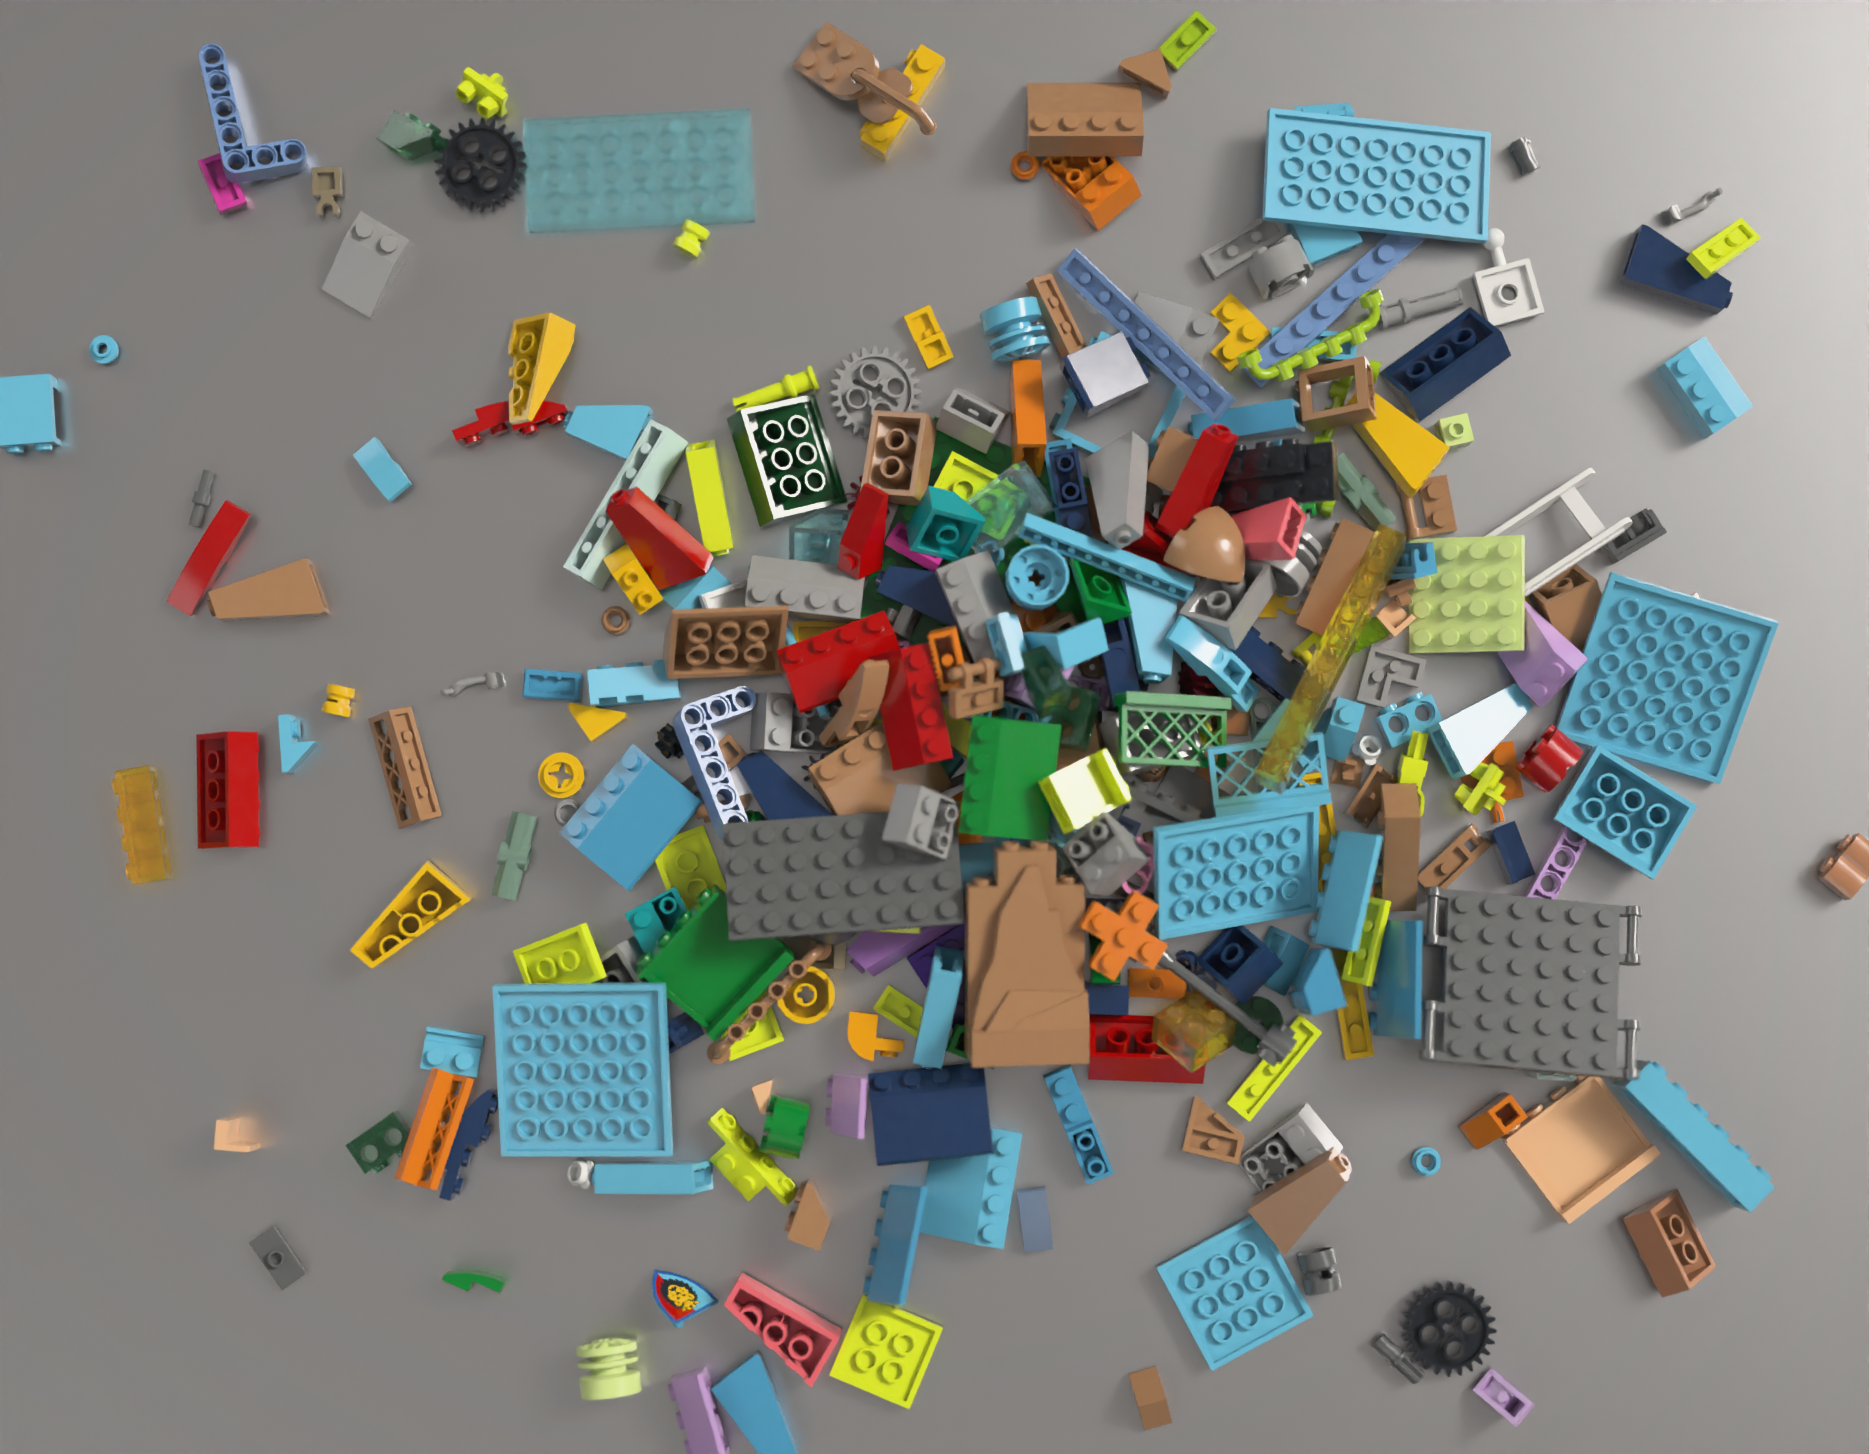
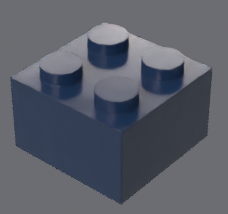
M1243 925L1226 928L1195 960L1242 1005L1284 964L1265 943Z

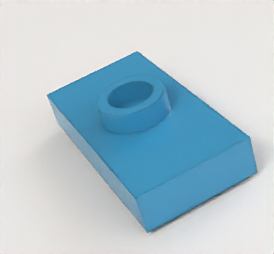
M525 669L522 697L581 702L583 673Z

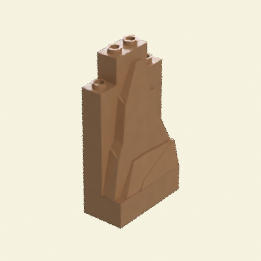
M1032 841L1031 846H1019L1018 842H1002L1001 846L994 847V881H990L988 877H974L972 882H965L964 1053L972 1067L1089 1064L1088 992L1084 988L1085 929L1078 926L1085 914V884L1081 879H1077L1076 875H1060L1059 879H1056V850L1052 845H1048L1046 841Z

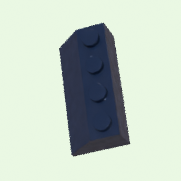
M1470 307L1382 370L1380 376L1402 406L1420 422L1496 366L1500 365V363L1511 356L1502 332Z
M1252 626L1236 650L1228 649L1252 671L1249 677L1280 702L1287 698L1314 719L1331 696V693L1327 691L1329 686L1316 676L1312 679L1304 673L1306 668L1295 659L1287 660L1281 655L1284 651L1272 641L1268 644L1259 638L1261 633Z

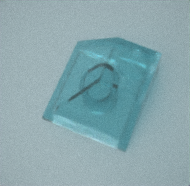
M820 508L790 523L789 559L838 565L839 545L849 521V510Z

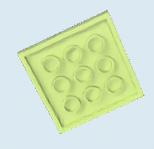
M1525 536L1409 539V543L1433 542L1438 572L1413 579L1416 587L1409 589V595L1412 603L1409 604V616L1413 614L1416 618L1409 624L1410 654L1525 651Z

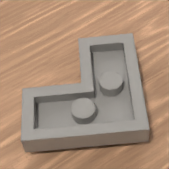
M1370 645L1355 701L1384 708L1391 681L1419 688L1427 660Z

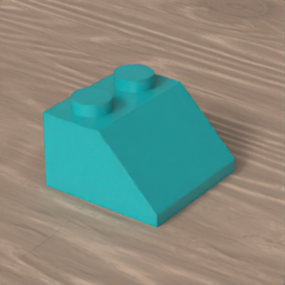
M928 486L906 527L909 549L951 561L965 558L982 529L985 518L955 492Z

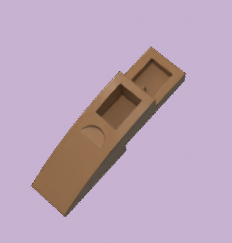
M868 660L858 667L856 673L838 695L842 706L819 736L823 747L847 744L850 739H855L869 730L877 715L885 692L889 671L888 661L875 662Z

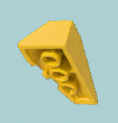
M551 312L514 320L508 345V355L513 357V367L509 368V377L513 379V388L509 393V423L514 425L533 420L570 353L574 342L575 324Z

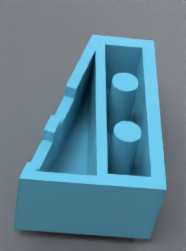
M655 660L654 665L643 666L642 662L627 663L625 667L614 668V665L598 666L594 670H587L590 705L593 707L605 708L682 700L680 679H667L663 660Z

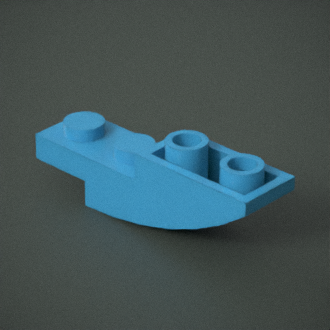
M1070 1064L1043 1075L1087 1185L1113 1175L1114 1172Z

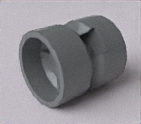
M1321 1247L1297 1254L1300 1271L1305 1272V1276L1302 1278L1305 1295H1319L1342 1288L1339 1271L1333 1268L1337 1264L1333 1247Z

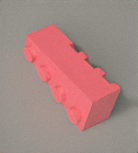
M741 1273L724 1304L748 1329L754 1331L771 1350L773 1349L785 1360L784 1363L803 1377L810 1387L813 1386L842 1332V1329L744 1273Z

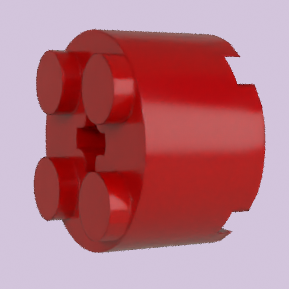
M1552 724L1543 731L1540 736L1542 739L1538 743L1533 740L1523 752L1525 755L1515 765V768L1545 793L1550 792L1567 775L1566 771L1570 766L1574 767L1583 753V750Z

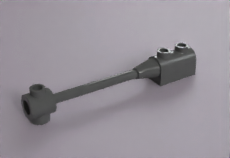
M1118 899L1116 903H1113L1110 900L1105 907L1118 914L1124 902ZM1149 922L1144 931L1156 937L1152 932L1154 925ZM1166 948L1157 965L1170 970L1259 1037L1261 1040L1256 1046L1259 1049L1255 1054L1273 1067L1277 1063L1281 1064L1297 1043V1040L1293 1038L1296 1034L1295 1031L1283 1022L1279 1027L1273 1024L1267 1030L1177 962L1176 958ZM1130 956L1128 957L1134 963L1137 962V960H1135L1134 958Z

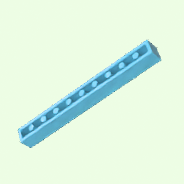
M1027 513L1021 524L1018 537L1038 545H1046L1057 550L1058 553L1184 602L1188 600L1193 591L1194 577L1122 549L1118 550L1114 546Z

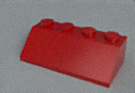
M881 611L776 650L780 670L799 713H803L840 699L838 695L863 662L870 660L869 657L900 649L885 611Z
M929 643L869 657L870 660L875 662L888 661L889 664L888 678L880 711L893 771L952 759L953 755Z
M225 731L197 734L198 849L259 847L261 831L259 827L260 800L258 798V782L260 779V772L258 770V732Z
M1089 1014L1088 1080L1204 1083L1206 1067L1204 1018Z

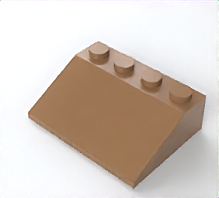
M1027 83L1028 156H1142L1144 126L1140 83Z
M788 606L672 610L664 634L663 661L667 679L781 675L776 650L785 646Z
M883 721L808 768L809 779L834 816L889 812L897 784L923 786L939 794L952 787V783L940 762L893 771Z

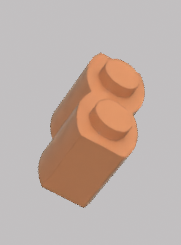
M1859 833L1852 836L1846 835L1837 846L1839 849L1837 855L1834 858L1828 857L1819 868L1822 873L1818 879L1844 900H1850L1869 877V841Z

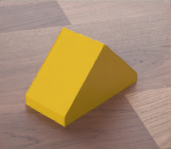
M575 703L568 704L569 711L593 743L624 723L628 718V714L625 712Z

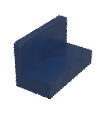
M1515 821L1486 831L1507 885L1518 883L1522 879L1535 875Z

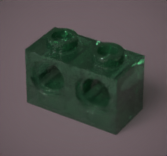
M1064 685L1053 707L1052 720L1048 722L1061 725L1060 748L1088 752L1101 698L1095 691ZM1079 698L1078 707L1070 710V703L1074 699ZM1069 726H1073L1072 734L1067 738H1063L1064 730Z
M395 1111L345 1146L364 1174L373 1170L376 1175L390 1165L387 1161L395 1154L399 1158L402 1157L411 1129L399 1111ZM392 1128L398 1129L401 1132L402 1139L399 1144H394L389 1140L388 1134ZM368 1145L374 1146L378 1151L375 1161H371L365 1156V1148Z

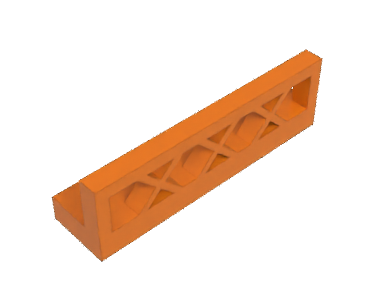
M438 1068L431 1069L394 1179L416 1187L437 1191L474 1079L453 1075ZM462 1083L458 1095L455 1096L458 1084ZM451 1113L450 1120L446 1124L447 1116ZM442 1141L440 1149L436 1152L438 1143ZM432 1168L429 1182H425L428 1172Z

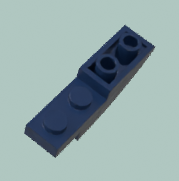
M1077 447L1049 452L1061 526L1093 538Z
M1123 618L1102 624L1108 651L1098 655L1113 709L1118 708V706H1114V694L1126 691L1140 692L1134 659Z
M491 1088L484 1092L462 1114L444 1168L447 1171L439 1198L451 1201L455 1198V1195L460 1196L465 1180L460 1178L463 1166L468 1167L472 1157V1150H468L469 1146L478 1148L482 1145V1142L487 1143L491 1132V1126L487 1125L490 1114H495L498 1107V1097H495L496 1089Z

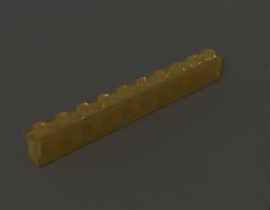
M1379 524L1254 772L1256 784L1282 795L1405 549L1406 534Z

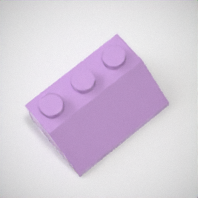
M707 1366L673 1375L671 1378L672 1383L668 1384V1390L671 1400H677L680 1411L676 1412L679 1428H685L688 1440L684 1441L687 1454H729L730 1445L716 1397L710 1390L712 1383Z

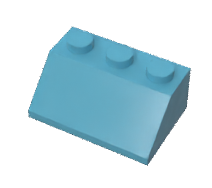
M1705 336L1657 368L1705 439L1753 407Z

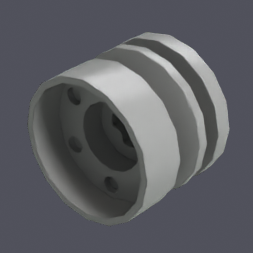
M1302 530L1294 559L1259 561L1272 567L1277 585L1274 593L1285 597L1299 596L1309 580V573L1315 570L1323 549L1312 535Z

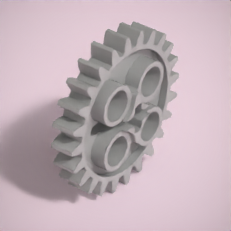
M876 346L871 348L870 354L863 347L860 349V357L854 352L849 354L851 363L845 359L840 362L844 370H834L839 379L830 381V384L835 386L836 390L829 392L828 395L836 397L837 401L830 404V406L839 407L840 411L835 417L844 416L846 419L842 426L845 427L851 423L853 425L852 434L862 429V438H866L869 435L873 410L876 405H883L887 411L916 413L911 407L921 404V402L914 399V396L922 393V390L914 389L913 386L920 379H911L910 376L916 369L910 368L907 370L905 368L908 362L907 358L901 362L897 361L899 352H895L891 357L888 356L887 347L883 348L881 354H878ZM865 366H871L875 369L876 378L874 381L864 378L863 368ZM853 380H858L869 389L877 386L879 388L878 393L883 397L896 401L897 406L891 405L882 397L872 399V392L855 385ZM890 380L899 382L901 390L898 395L889 392L887 385ZM851 391L861 393L863 401L860 406H855L850 402L849 395Z

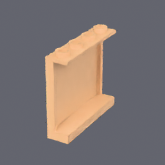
M1576 1076L1577 1078L1574 1080V1083L1567 1088L1561 1086L1550 1095L1552 1099L1545 1105L1539 1103L1527 1112L1529 1115L1527 1119L1501 1137L1502 1141L1560 1218L1568 1224L1661 1155L1655 1145L1649 1143L1603 1080L1598 1077Z

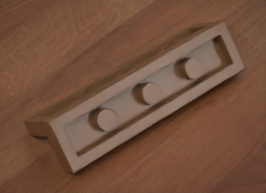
M411 706L388 710L369 718V724L399 829L418 822L441 817L440 807ZM383 720L387 729L386 735L383 734L380 721ZM390 749H391V750L393 751V753H394V757H395L394 762H392V761L390 760V756H389V751H390ZM398 777L401 778L402 782L401 790L398 788L397 785ZM405 804L409 807L412 817L410 819L406 817Z

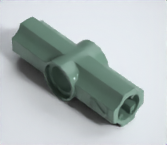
M1342 452L1337 456L1341 496L1353 511L1359 512L1372 530L1378 534L1397 518L1378 496L1379 492L1367 476L1361 475Z
M512 811L506 838L502 841L498 852L497 865L499 866L491 895L516 901L523 872L527 870L532 851L530 844L537 817Z

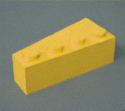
M428 860L354 944L350 951L373 969L406 944L470 901L472 897Z

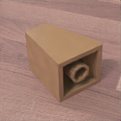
M1575 564L1531 593L1528 597L1533 608L1582 653L1602 593L1597 580Z

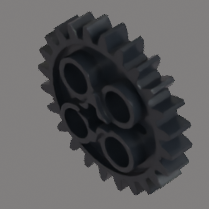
M481 117L479 125H475L471 118L467 128L459 122L460 131L458 133L449 129L452 138L450 140L446 138L441 139L446 146L445 149H436L442 158L434 160V163L442 168L435 171L437 177H445L439 182L441 188L449 187L446 195L452 197L456 194L454 200L456 204L459 205L465 200V207L467 209H470L473 203H476L478 211L482 210L483 204H487L489 209L493 210V202L495 201L504 206V196L513 200L514 198L510 191L512 189L521 190L517 180H526L525 175L520 173L521 170L528 169L526 163L520 162L527 158L525 152L519 151L523 147L522 142H513L517 137L514 131L506 135L508 128L505 124L497 129V122L494 119L487 126L483 117ZM476 141L479 143V147L475 152L465 151V147L469 142ZM504 150L506 155L502 160L495 161L492 159L495 151ZM463 156L476 163H481L484 159L489 167L481 166L479 170L475 163L466 160H458L457 157ZM462 168L470 169V174L466 179L457 178V173ZM492 168L505 169V172L499 173ZM487 177H496L497 183L491 188L483 186Z
M1450 1280L1447 1281L1446 1288H1443L1438 1281L1435 1282L1434 1291L1428 1286H1424L1426 1295L1422 1296L1416 1292L1417 1304L1408 1302L1407 1304L1413 1310L1411 1313H1403V1316L1409 1319V1323L1402 1324L1401 1328L1409 1331V1333L1404 1335L1402 1339L1412 1342L1406 1350L1409 1353L1417 1351L1413 1360L1417 1363L1424 1359L1422 1367L1427 1370L1433 1365V1373L1436 1375L1444 1368V1373L1447 1377H1450L1452 1369H1455L1456 1373L1462 1376V1367L1464 1366L1472 1372L1473 1361L1480 1365L1483 1364L1479 1357L1481 1353L1490 1355V1352L1485 1348L1486 1344H1495L1488 1337L1489 1334L1497 1332L1495 1328L1489 1326V1323L1496 1320L1495 1317L1486 1316V1313L1491 1310V1306H1481L1484 1297L1479 1295L1473 1298L1475 1289L1470 1287L1464 1292L1465 1287L1461 1282L1457 1285L1456 1289H1454L1453 1283ZM1443 1301H1448L1451 1305L1450 1312L1444 1316L1439 1315L1437 1312L1438 1305ZM1463 1306V1311L1454 1319L1458 1308ZM1467 1317H1474V1328L1470 1331H1464L1462 1328L1463 1320ZM1445 1323L1455 1329L1453 1333H1446L1443 1329ZM1427 1326H1433L1436 1330L1435 1336L1431 1340H1424L1422 1338V1332ZM1443 1338L1439 1350L1435 1351L1434 1347ZM1451 1342H1459L1460 1351L1454 1356L1448 1355V1345Z

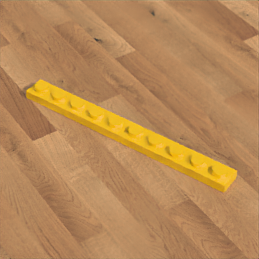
M1320 772L1305 774L1302 780L1308 784L1321 783ZM1332 804L1319 805L1318 891L1323 892L1325 880H1321L1323 866L1325 863L1329 864L1332 853L1327 851L1331 835H1336ZM1326 947L1330 949L1347 1005L1336 1009L1344 1059L1351 1060L1375 1056L1363 984L1342 980L1348 951Z

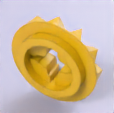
M563 752L554 753L542 762L538 772L539 783L542 789L552 797H571L580 790L583 784V766L571 754ZM563 763H565V772L573 776V779H564L561 788H559L558 778L550 775V772H559Z

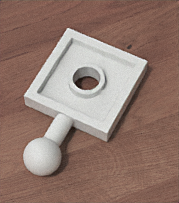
M1489 228L1488 241L1483 246L1491 251L1495 267L1473 274L1485 319L1497 327L1543 314L1545 311L1530 259L1526 258L1506 264L1501 248L1504 243V234L1497 228ZM1505 286L1512 287L1516 292L1515 299L1511 301L1505 300L1501 295V289Z

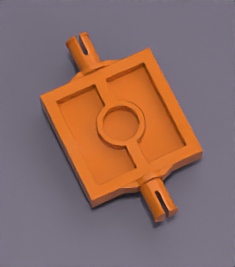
M1513 741L1498 743L1481 762L1487 765L1492 763L1504 772L1499 781L1506 786L1500 795L1507 801L1524 797L1520 773L1515 768L1517 759ZM1470 774L1460 777L1461 783L1473 790L1479 782ZM1496 802L1491 809L1493 823L1498 822L1497 812L1499 822L1505 821L1502 805Z

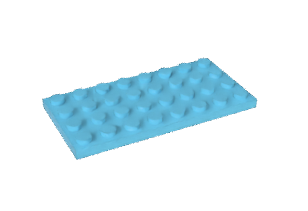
M1269 108L1266 125L1262 221L1485 244L1488 241L1491 132Z

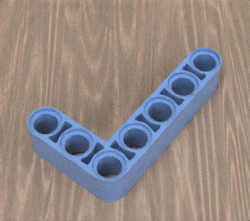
M209 43L204 45L199 51L200 69L226 178L230 182L245 183L296 174L305 169L307 164L306 148L299 140L288 139L246 147L225 53L217 44ZM209 58H216L219 60V62L216 64H208L206 60ZM215 84H222L225 86V88L223 90L216 91L212 89V86ZM222 110H228L231 112V114L227 117H221L218 115V113ZM229 136H233L238 139L234 143H226L224 141V139ZM290 153H297L301 157L291 160L286 156ZM261 158L272 160L268 165H262L258 161ZM233 163H241L244 165V167L239 170H234L230 168V165Z
M746 686L737 687L689 703L673 717L674 730L715 833L722 841V824L727 823L728 820L733 823L748 822V818L712 727L741 718L754 708L757 701L756 694ZM735 697L743 700L744 708L736 703ZM710 705L718 709L719 716L714 715L710 711ZM684 714H688L693 718L694 725L686 722ZM695 741H700L704 745V752L697 749ZM706 767L714 771L715 778L707 775ZM717 794H721L725 798L726 805L718 802Z

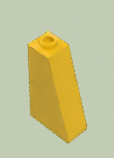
M1356 393L1351 397L1347 405L1357 404ZM1375 393L1377 419L1351 425L1403 492L1412 499L1445 458L1450 447Z

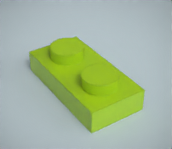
M1196 10L1158 49H1161L1163 59L1177 72L1216 33L1217 29Z

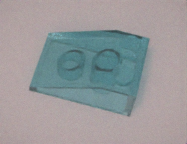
M1025 460L1010 466L966 501L985 518V523L972 548L977 554L989 550L990 555H993L1018 537L1021 524L1027 513L1043 519L1058 508Z

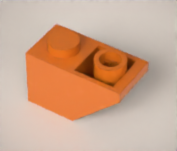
M1504 1092L1461 1124L1459 1128L1474 1148L1478 1150L1507 1134L1527 1119L1528 1116L1510 1093Z

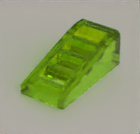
M1373 618L1337 649L1330 659L1333 662L1339 661L1385 639L1390 633L1377 618Z

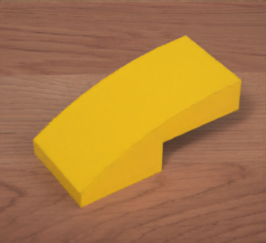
M929 304L903 316L928 369L954 357Z

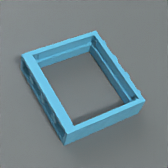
M1101 331L1098 338L1094 336L1092 337L1088 346L1097 343L1101 340H1104L1110 337L1111 335ZM1136 348L1137 352L1134 355L1138 361H1143L1144 364L1161 371L1148 357ZM1176 386L1148 444V460L1151 456L1155 457L1159 448L1156 446L1157 439L1162 430L1166 431L1170 427L1185 393L1178 386ZM1068 387L1061 401L1066 405L1061 414L1055 413L1049 428L1053 429L1051 438L1056 440L1071 438L1073 448L1077 447V450L1090 456L1102 449V447L1064 430L1077 403L1072 390Z

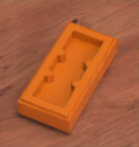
M1129 968V997L1186 999L1187 983L1170 970Z

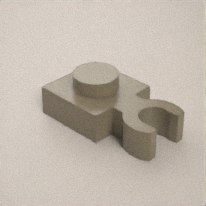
M340 166L312 167V196L314 198H321L316 206L317 214L319 217H324V208L332 206L333 215L338 217L340 208L335 202V197H343L342 168Z

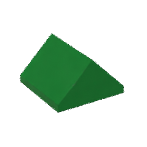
M1074 558L1069 559L1074 586L1087 621L1093 618H1101L1102 624L1128 617L1132 613L1119 576Z

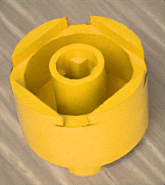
M810 966L807 974L802 978H798L787 989L786 996L782 999H777V1003L783 1014L790 1020L800 1024L814 1023L824 1018L832 1009L835 1001V987L832 979L825 971ZM804 986H808L809 991L814 992V997L809 998L808 1003L804 1002V998L798 996V992L803 991Z

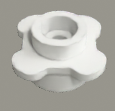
M1365 734L1362 736L1359 744L1353 745L1352 753L1355 756H1360L1366 765L1373 766L1376 763V759L1386 753V747L1382 745L1377 737Z
M577 1158L573 1161L567 1171L569 1182L573 1186L581 1185L582 1189L589 1188L594 1169L593 1162H585L583 1158Z

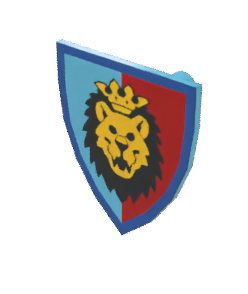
M654 1270L651 1284L653 1297L658 1308L674 1327H683L684 1321L719 1303L699 1283L672 1272Z

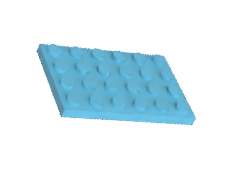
M1319 805L1277 807L1154 828V903L1159 905L1154 914V934L1156 938L1162 940L1318 912V909L1315 908V901L1318 893Z

